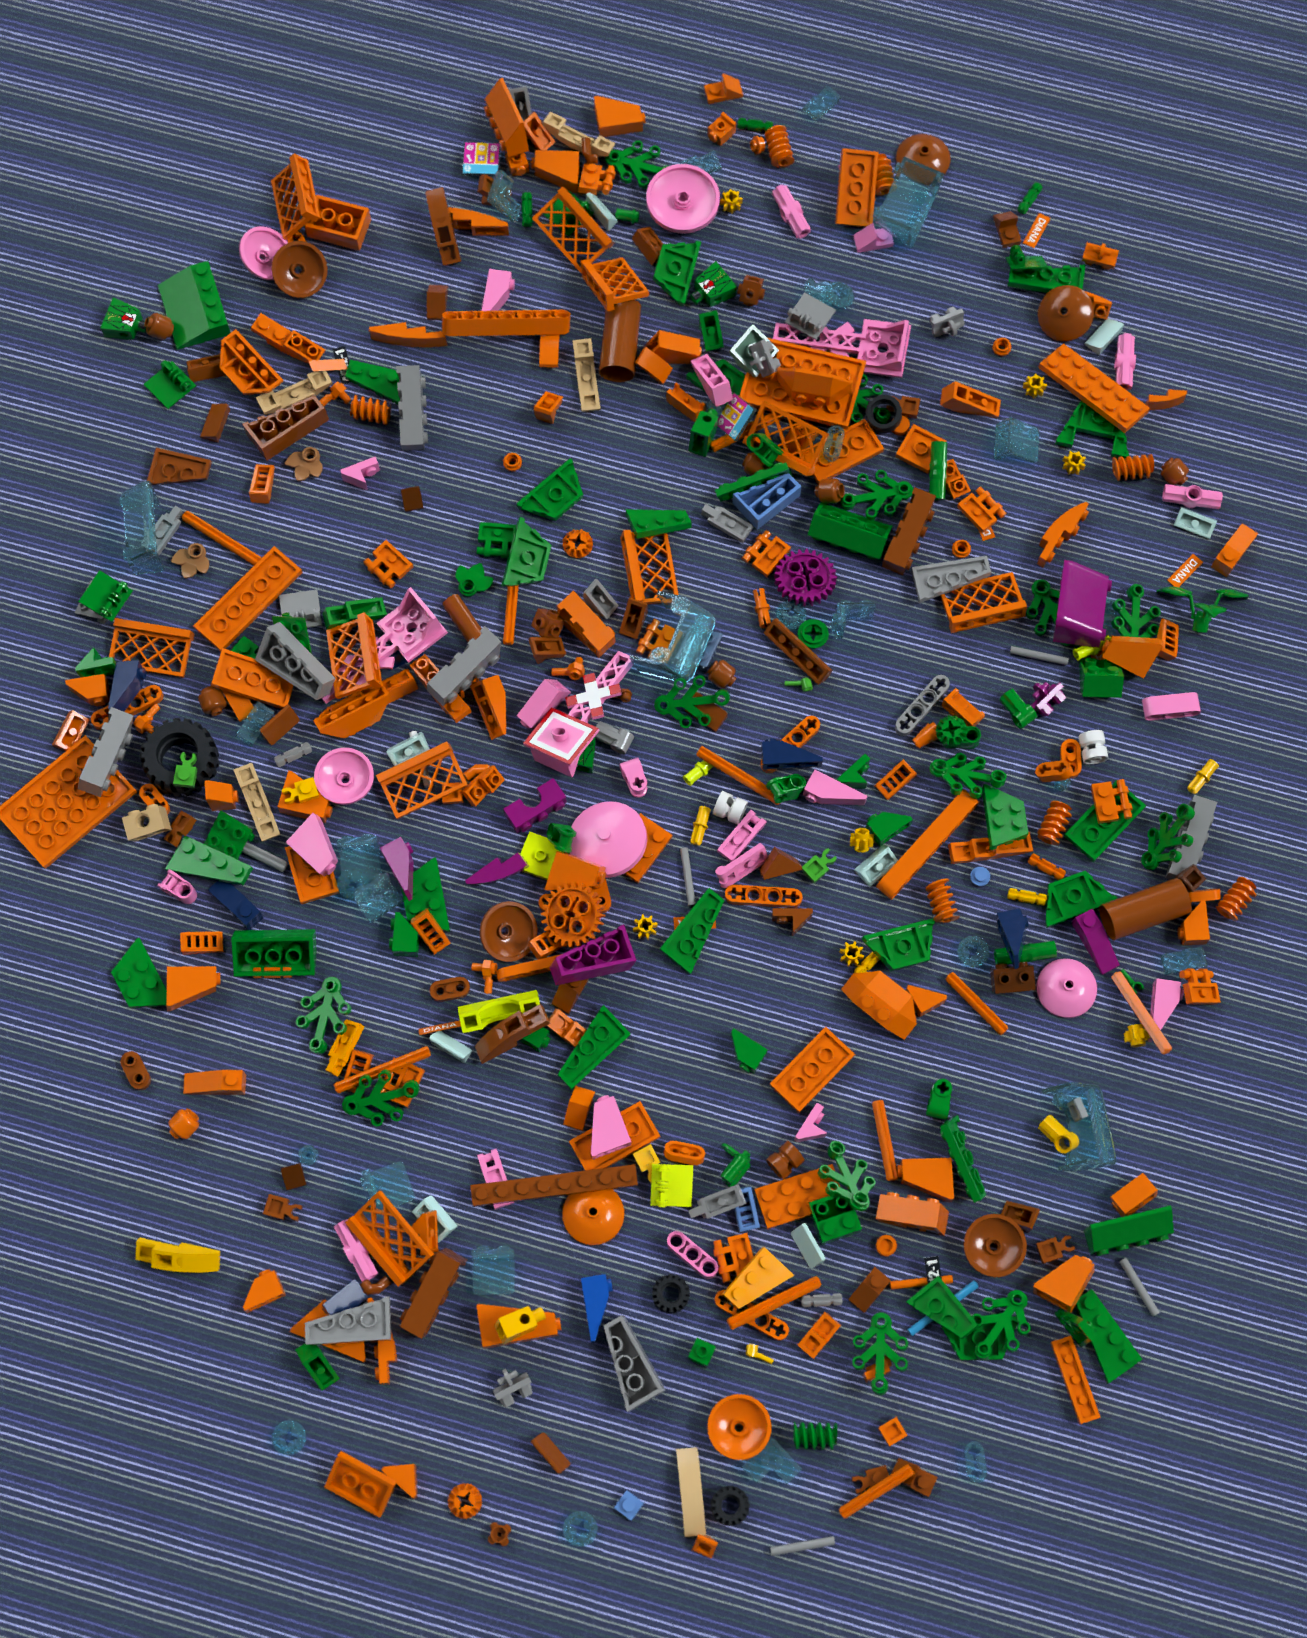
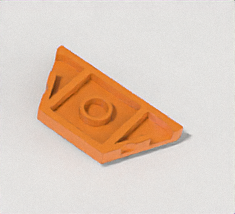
M324 1299L294 1325L290 1332L305 1338V1323L327 1316L322 1310V1304L327 1300ZM365 1342L320 1344L364 1363L366 1361Z

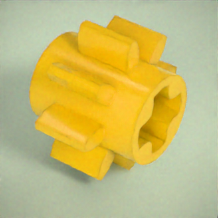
M731 189L726 193L723 192L720 199V205H724L723 211L731 212V214L736 210H740V204L743 202V198L739 197V191L735 192Z
M1037 374L1032 377L1027 376L1026 382L1023 384V388L1026 389L1025 395L1032 396L1033 399L1038 395L1042 397L1043 390H1046L1047 384H1043L1044 377L1041 378Z
M1069 451L1068 457H1063L1062 461L1064 464L1062 469H1066L1068 475L1071 473L1079 475L1080 469H1085L1084 461L1086 457H1082L1080 451L1077 453Z
M858 828L855 830V833H851L850 846H854L855 851L867 852L869 847H873L874 834H869L868 829Z
M642 914L640 920H634V923L638 926L633 928V932L639 933L638 939L646 937L649 940L651 934L656 935V931L653 928H656L658 924L656 922L652 923V916L646 918ZM646 924L648 930H644V928H642V925Z
M856 941L850 945L845 942V949H840L839 953L844 954L840 961L845 960L847 967L853 963L858 966V959L863 960L864 955L860 954L863 947L856 946ZM848 952H855V957H853L852 955L848 956Z
M1142 1024L1128 1026V1031L1124 1033L1125 1043L1130 1042L1131 1047L1145 1046L1146 1041L1150 1039Z

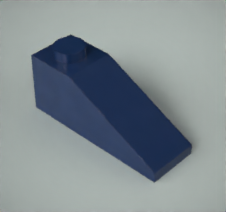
M139 660L116 662L108 706L109 710L113 707L125 712L141 690L143 680L146 679V670L142 667Z
M771 738L762 741L761 744L763 770L822 766L823 757L787 742Z
M218 880L208 889L247 930H251L264 918L261 912L232 884Z
M1020 908L997 913V929L1014 969L1019 968L1026 938V927L1029 926L1027 916H1023Z

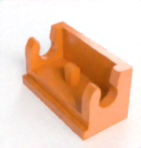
M676 382L674 389L671 390L669 388L666 392V401L695 422L700 411L707 410L706 404L698 402L682 390Z
M955 688L943 699L941 706L952 716L963 719L966 726L975 727L985 717V713L978 711Z
M1142 1173L1110 1196V1199L1113 1201L1111 1204L1122 1217L1132 1215L1157 1197L1158 1190Z

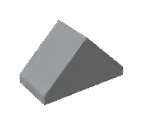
M527 86L509 89L524 121L532 114Z
M595 579L583 592L584 602L587 606L604 619H608L619 606L598 579Z

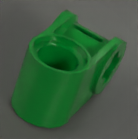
M763 433L751 434L747 438V447L770 468L773 466L776 458L784 453L778 445L773 443ZM756 437L760 439V445L758 447L755 445L754 442Z
M949 724V729L946 730V732L949 731L954 737V731L957 730V728H953V726ZM967 726V736L962 743L955 746L943 744V747L950 749H974L979 745L981 732L977 727ZM974 735L976 740L971 741L967 736Z
M799 774L776 777L766 784V788L772 792L775 803H782L797 799L806 786V780Z
M550 823L547 830L548 840L554 845L555 849L566 853L572 852L571 845L573 837L577 834L570 825Z
M939 1079L932 1086L926 1116L947 1120L952 1093V1085L947 1079ZM940 1085H943V1089L946 1090L943 1094L940 1093V1089H937Z

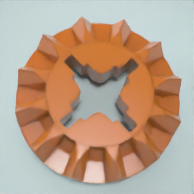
M573 529L571 532L566 533L563 539L564 551L573 558L585 557L593 548V539L588 532L582 529ZM580 537L583 544H579L576 549L574 542Z
M471 1484L457 1485L450 1491L448 1497L450 1511L456 1517L462 1519L475 1516L482 1506L480 1491ZM470 1492L468 1500L473 1506L464 1505L460 1510L461 1501L457 1496L465 1497Z

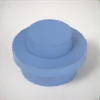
M984 867L974 868L970 874L971 882L976 886H985L990 880L989 871Z

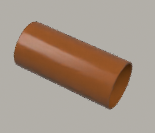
M637 300L614 304V310L607 312L605 309L599 374L606 380L627 382L634 378L636 365L634 363L636 362L641 304Z
M1174 878L1101 904L1099 907L1105 931L1113 941L1190 914L1192 911L1189 894L1179 878Z

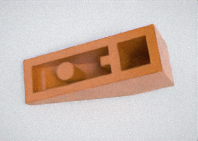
M954 381L942 388L940 406L955 412L998 418L1001 400Z
M1242 523L1218 554L1211 568L1228 577L1258 533Z
M499 675L470 685L491 740L505 735L506 692Z
M215 1070L185 1073L183 1094L245 1095L246 1074L243 1070Z

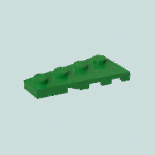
M1064 265L1062 268L1048 266V268H1043L1042 271L1024 269V271L1020 272L1013 271L1010 268L1007 286L1048 293L1052 289L1063 285L1076 286L1083 290L1086 265H1079V267L1071 268L1070 265Z
M350 360L345 375L346 380L362 388L370 389L376 392L377 395L384 396L398 405L400 398L397 383L400 382L397 370Z
M710 888L706 890L659 949L689 975L694 969L695 963L724 902V899Z
M604 1005L558 1073L559 1078L571 1090L631 1035Z
M1093 1289L1082 1295L1076 1303V1308L1080 1317L1085 1319L1086 1322L1090 1321L1097 1330L1095 1333L1098 1337L1091 1342V1345L1098 1357L1097 1360L1100 1367H1102L1106 1382L1109 1384L1140 1362L1142 1358Z

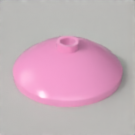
M255 227L248 230L241 238L239 254L243 264L253 275L264 280H274L271 270L273 258L276 252L288 242L283 239L280 233L271 228Z
M337 748L326 753L319 760L315 768L314 780L317 790L324 798L335 804L347 805L361 800L368 794L373 785L374 771L369 759L360 751L352 748ZM345 778L349 779L347 783H343L342 780Z
M1058 959L1043 968L1037 979L1036 992L1040 1003L1049 1013L1061 1018H1075L1087 1012L1093 1005L1097 995V983L1092 972L1081 962L1073 959ZM1066 982H1070L1072 988L1066 987Z

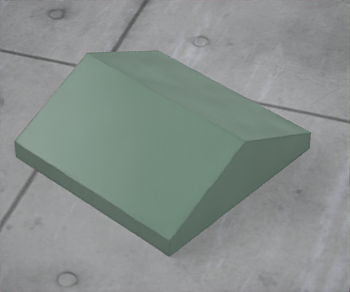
M752 324L729 350V353L740 368L757 377L760 371L756 364L750 365L754 358L749 346L764 339L765 341L770 340ZM772 343L774 348L770 353L773 358L779 349Z

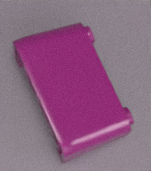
M1064 560L1053 642L1100 648L1101 640L1105 641L1106 636L1103 622L1107 592H1111L1112 580H1109V576L1074 561Z

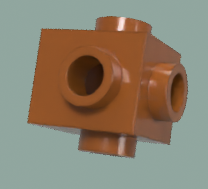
M746 275L743 284L740 283L738 287L739 301H742L745 305L754 306L760 300H763L765 289H762L764 279Z
M538 608L531 626L539 632L541 637L558 638L565 621L555 610Z

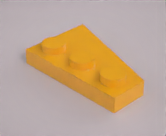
M762 1247L722 1295L737 1309H740L793 1277L794 1274L765 1247Z

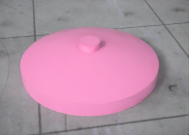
M676 164L659 171L649 183L646 196L647 208L653 220L668 231L683 234L699 231L710 224L718 212L720 202L719 189L712 176L705 170L689 164Z
M619 802L595 804L584 810L571 826L577 834L573 837L572 852L570 854L606 867L605 878L616 877L631 870L640 861L647 846V831L641 817L634 809Z

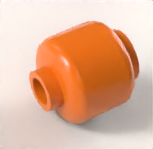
M188 1108L186 1110H178L168 1122L171 1129L169 1131L170 1134L176 1139L190 1138L199 1128V1117Z

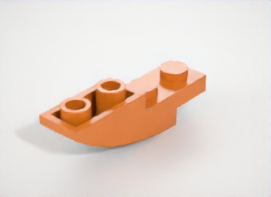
M262 313L259 314L251 326V331L266 339V343L308 364L311 360H320L325 352V349L295 330L291 332Z
M1084 502L1071 508L1048 528L1039 544L1044 550L1038 559L1037 565L1044 568L1047 562L1051 563L1056 554L1053 552L1055 547L1060 548L1064 539L1069 541L1071 535L1076 536L1080 528L1078 526L1080 520L1084 522L1089 513L1087 511L1089 503Z
M426 654L410 664L411 669L426 689L427 683L440 671ZM459 695L452 703H446L444 706L435 699L455 723L472 712Z
M368 1298V1303L374 1302V1300L372 1298ZM392 1331L391 1340L370 1341L371 1343L378 1342V1346H374L375 1359L379 1361V1367H375V1378L379 1380L381 1385L390 1384L389 1363L397 1362V1352Z

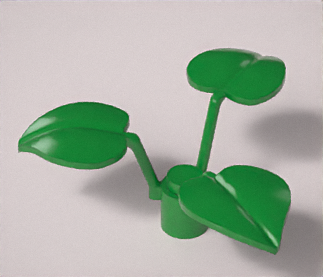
M1171 586L1156 591V593L1166 592L1189 598L1191 619H1194L1192 630L1202 633L1208 632L1209 621H1211L1212 617L1214 618L1218 614L1227 611V608L1218 606L1222 597H1244L1246 600L1249 597L1248 594L1237 590L1217 589L1216 593L1219 594L1214 605H1207L1205 603H1194L1193 592L1185 588ZM1194 606L1203 611H1197V614H1195Z

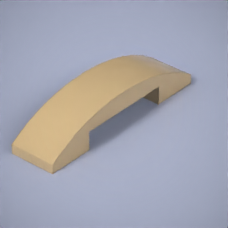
M550 112L542 125L559 141L582 152L581 139L589 136L566 126L567 119ZM600 135L596 140L589 137L591 139V154L596 153L598 156H608L615 146L614 142Z
M591 338L573 340L582 412L600 410Z
M314 371L307 374V379L276 393L272 390L270 393L256 397V400L264 414L276 413L275 411L278 409H287L296 402L318 395L332 384V381L326 371Z
M253 763L234 769L261 841L264 842L281 835Z
M697 1447L676 1449L685 1537L698 1536V1534L706 1535Z

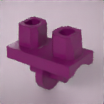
M1047 682L1043 685L1036 683L1033 686L1035 692L1032 696L1037 700L1031 705L1033 709L1038 711L1043 717L1048 716L1054 710L1048 703L1051 699L1056 705L1066 699L1065 694L1061 690L1064 686L1060 682L1057 685L1052 684L1050 687Z

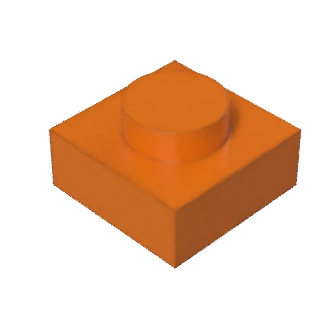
M455 782V783H448V784H449V785H452V786H457V785L461 784L462 782ZM463 788L443 797L442 803H463V794L461 793Z
M897 1417L878 1427L889 1447L908 1436Z

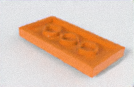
M841 149L835 224L867 227L873 223L879 152Z
M866 419L849 426L848 430L843 429L827 438L814 467L813 477L817 484L822 479H831L884 452V447ZM810 449L803 452L805 460L811 463L813 454Z
M222 648L210 686L283 709L289 703L294 685L257 662L254 658Z
M825 1027L769 1085L800 1113L855 1054Z
M641 1101L620 1112L631 1140V1146L593 1160L591 1157L593 1128L569 1141L585 1171L608 1168L661 1138Z
M833 1164L828 1165L833 1171H835ZM818 1168L754 1189L766 1228L771 1229L811 1216L809 1202L830 1196L826 1193L825 1188L829 1182L836 1181L831 1178H820L818 1176Z

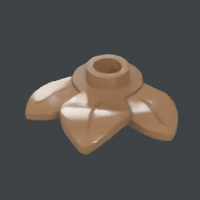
M307 447L302 452L292 453L285 462L287 466L295 468V478L297 481L306 480L310 475L319 477L323 469L319 461V451L313 447ZM308 456H314L312 459H308Z
M199 543L191 544L188 549L178 550L171 560L173 564L182 565L181 571L185 579L193 577L198 571L205 574L210 565L206 557V549ZM199 551L200 554L195 556L194 552Z

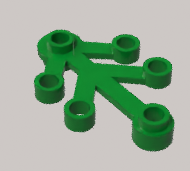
M639 140L634 141L632 146L625 150H611L609 155L606 156V162L617 169L624 184L632 181V174L626 171L623 165L630 166L638 180V186L642 189H646L649 186V178L644 176L641 170L657 174L664 168L669 167H658L644 163L647 160L660 156V148L656 145L651 146L650 150L633 159L627 158L634 153H641L643 151V143Z
M863 374L862 379L865 382L861 383L860 387H865L868 382L867 376ZM875 384L871 389L858 391L851 416L853 424L861 421L863 418L858 410V405L866 409L869 402L864 398L882 395V385ZM876 407L873 411L875 421L880 424L888 423L890 419L889 410Z
M878 470L875 480L878 483H885L892 488L886 490L868 480L869 478L866 474L861 473L857 476V484L873 492L855 496L844 494L840 505L844 510L849 511L857 503L876 500L872 507L867 508L865 513L868 520H874L886 499L894 497L892 502L884 507V514L891 517L895 514L900 502L912 496L913 487L906 481L898 483L889 478L884 470ZM864 478L866 481L861 482L859 479ZM901 488H905L907 491H901ZM845 499H851L852 501L847 502ZM891 508L893 509V511L888 512L887 509ZM868 512H874V515H869Z
M1040 579L1036 580L1032 585L1031 590L1034 598L1031 606L1026 611V617L1033 620L1038 615L1037 608L1041 599L1045 604L1040 621L1034 629L1037 636L1045 634L1049 616H1051L1054 624L1056 623L1058 604L1052 602L1050 597L1059 599L1060 591L1052 589L1046 580ZM1041 587L1044 591L1040 592L1038 588ZM1029 611H1034L1035 615H1030ZM1041 627L1044 631L1039 632L1037 628ZM1061 643V644L1064 645V646H1069V645H1071V644Z
M1133 584L1127 589V596L1132 600L1131 615L1125 609L1126 604L1123 599H1117L1112 603V608L1120 616L1114 618L1111 621V625L1121 636L1138 637L1139 629L1151 619H1156L1161 614L1159 607L1153 606L1139 619L1140 598L1144 595V588L1139 584ZM1125 622L1130 627V633L1124 627ZM1151 624L1147 627L1146 632L1139 637L1150 638L1156 636L1159 626Z
M698 675L694 678L692 686L682 699H674L679 690L684 689L687 685L686 680L679 677L675 680L673 688L667 695H661L655 700L654 706L658 713L672 715L679 721L682 728L690 727L692 719L689 716H684L676 707H683L699 719L700 725L707 726L711 722L710 715L703 713L694 705L716 703L719 706H725L730 701V694L727 690L720 689L715 695L693 697L697 690L706 683L705 677ZM701 678L703 684H697L696 679ZM681 680L684 686L679 687L677 681ZM723 695L725 697V701H719L718 696ZM661 702H666L667 708H662ZM702 717H707L708 722L704 723ZM683 719H688L689 724L684 725Z
M957 753L955 757L947 761L936 759L929 767V771L933 776L942 777L946 781L953 795H960L963 789V785L956 782L952 777L957 776L970 790L969 795L974 799L981 797L982 788L977 786L971 779L990 782L993 787L1000 788L1005 784L1007 778L1006 774L1001 770H994L991 775L972 771L974 769H984L986 760L983 757H976L974 761L965 765L967 757L963 753ZM955 765L962 766L960 768H952Z
M1185 803L1178 806L1176 810L1178 819L1169 831L1168 825L1171 824L1173 816L1167 812L1161 813L1159 816L1160 830L1151 828L1147 834L1149 838L1148 851L1141 858V863L1146 869L1154 870L1161 862L1172 861L1177 863L1181 860V852L1175 849L1169 853L1161 854L1165 848L1179 845L1190 847L1193 844L1194 839L1188 834L1173 838L1185 821L1194 818L1195 811L1192 806Z
M336 977L326 978L322 983V989L310 997H303L300 1002L302 1007L309 1010L313 1008L314 1003L324 998L322 1005L308 1015H301L296 1019V1025L301 1029H306L312 1021L319 1017L315 1038L309 1042V1049L317 1055L323 1054L327 1049V1043L323 1038L328 1017L333 1023V1030L337 1034L342 1035L347 1031L346 1024L341 1022L331 1006L334 998L338 1003V1011L341 1014L348 1015L352 1010L351 1005L344 1000L340 993L342 985ZM333 983V988L328 989L329 985ZM310 1000V1004L305 1006V1002ZM347 1005V1010L342 1011V1008ZM305 1019V1023L300 1025L301 1020ZM343 1025L342 1030L338 1031V1026ZM319 1042V1046L314 1048V1044Z
M384 1069L379 1073L378 1081L370 1096L361 1098L365 1089L372 1083V1078L365 1074L359 1079V1086L354 1095L345 1097L342 1107L349 1115L359 1113L371 1120L374 1126H381L384 1122V1116L381 1113H374L364 1106L373 1105L388 1113L393 1121H400L404 1115L403 1110L398 1107L395 1108L384 1101L402 1096L414 1098L417 1096L420 1086L415 1080H408L402 1088L381 1093L384 1085L391 1079V1072ZM381 1074H387L388 1079H383ZM362 1079H367L369 1084H364ZM407 1088H412L414 1092L409 1093L407 1091ZM349 1103H354L356 1107L350 1108ZM394 1112H399L400 1117H395ZM374 1117H379L381 1122H376Z
M832 1141L827 1149L828 1156L836 1161L841 1174L833 1171L828 1165H821L818 1170V1176L822 1179L831 1178L848 1187L849 1191L839 1187L836 1182H829L825 1191L830 1196L837 1194L848 1200L853 1209L865 1211L870 1204L868 1193L874 1188L876 1181L873 1177L866 1176L860 1191L856 1184L861 1174L866 1171L868 1164L862 1159L857 1160L851 1175L843 1158L845 1152L844 1144L839 1141Z
M1013 1290L1008 1294L1007 1298L993 1300L990 1297H986L983 1299L981 1306L984 1311L989 1312L993 1308L999 1307L1007 1308L1003 1313L986 1316L974 1314L972 1316L973 1319L978 1318L981 1321L977 1328H980L982 1325L996 1323L984 1342H979L975 1346L974 1355L977 1359L984 1361L990 1357L992 1353L991 1346L1003 1328L1007 1340L1006 1349L1009 1352H1016L1018 1350L1019 1341L1015 1339L1011 1316L1015 1312L1019 1324L1017 1332L1022 1336L1028 1335L1031 1326L1026 1322L1023 1310L1028 1302L1025 1293L1020 1290ZM1018 1297L1021 1302L1016 1303L1013 1298ZM990 1302L992 1306L986 1307L984 1303ZM1020 1326H1026L1027 1331H1022ZM1014 1342L1016 1348H1011L1009 1343ZM980 1347H985L987 1352L982 1353Z
M886 1313L875 1314L871 1319V1327L862 1335H857L853 1339L854 1347L861 1350L866 1346V1342L877 1334L876 1342L861 1356H855L852 1364L854 1369L862 1370L865 1364L876 1355V1375L871 1382V1389L874 1394L879 1396L886 1394L888 1391V1382L884 1378L885 1355L895 1364V1368L899 1372H904L908 1368L907 1360L899 1357L885 1342L886 1334L895 1342L896 1348L899 1351H905L908 1348V1340L905 1337H900L891 1327V1318ZM879 1320H884L885 1324L881 1326L878 1325L877 1322ZM860 1339L863 1341V1344L857 1345L856 1341ZM904 1341L906 1345L900 1347L898 1343ZM857 1360H861L863 1364L861 1366H856L855 1362ZM901 1361L905 1363V1366L902 1368L897 1365ZM877 1382L884 1384L881 1388L876 1387Z

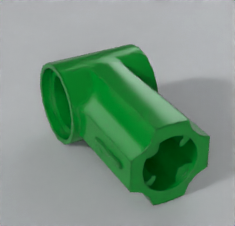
M1014 689L1008 690L1000 697L999 701L1009 711L1014 724L1019 729L1024 728L1037 718V713L1033 707L1025 704Z

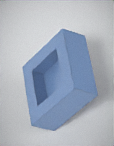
M626 1490L614 1508L632 1521L644 1503Z

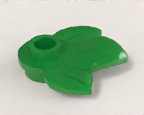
M478 563L469 569L460 565L456 570L459 591L466 597L473 596L476 592L486 591L491 587L494 580L492 577L484 575L482 563ZM466 586H471L472 589H471V590H466L465 587H466Z

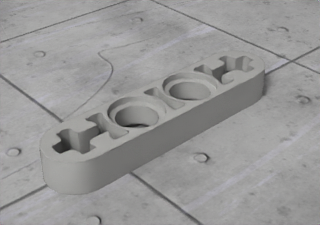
M937 675L898 718L895 724V731L898 735H909L943 697L950 685L949 679L946 676ZM944 682V687L941 686L936 693L934 690L937 684ZM930 694L933 696L934 701L927 703L923 700V696ZM918 708L922 714L919 717H915L911 714V710ZM909 718L911 721L908 723L907 729H900L901 724L904 725Z

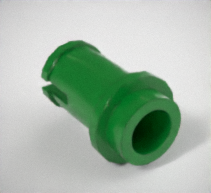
M617 208L615 218L634 224L638 223L639 212L636 209L631 211Z

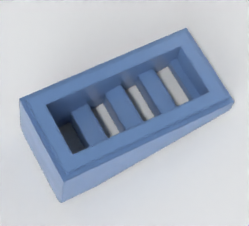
M751 1186L740 1187L743 1194L747 1193V1197L744 1198L746 1202H749V1205L734 1208L739 1232L760 1228ZM751 1210V1214L740 1215V1212ZM753 1218L754 1222L742 1224V1220Z

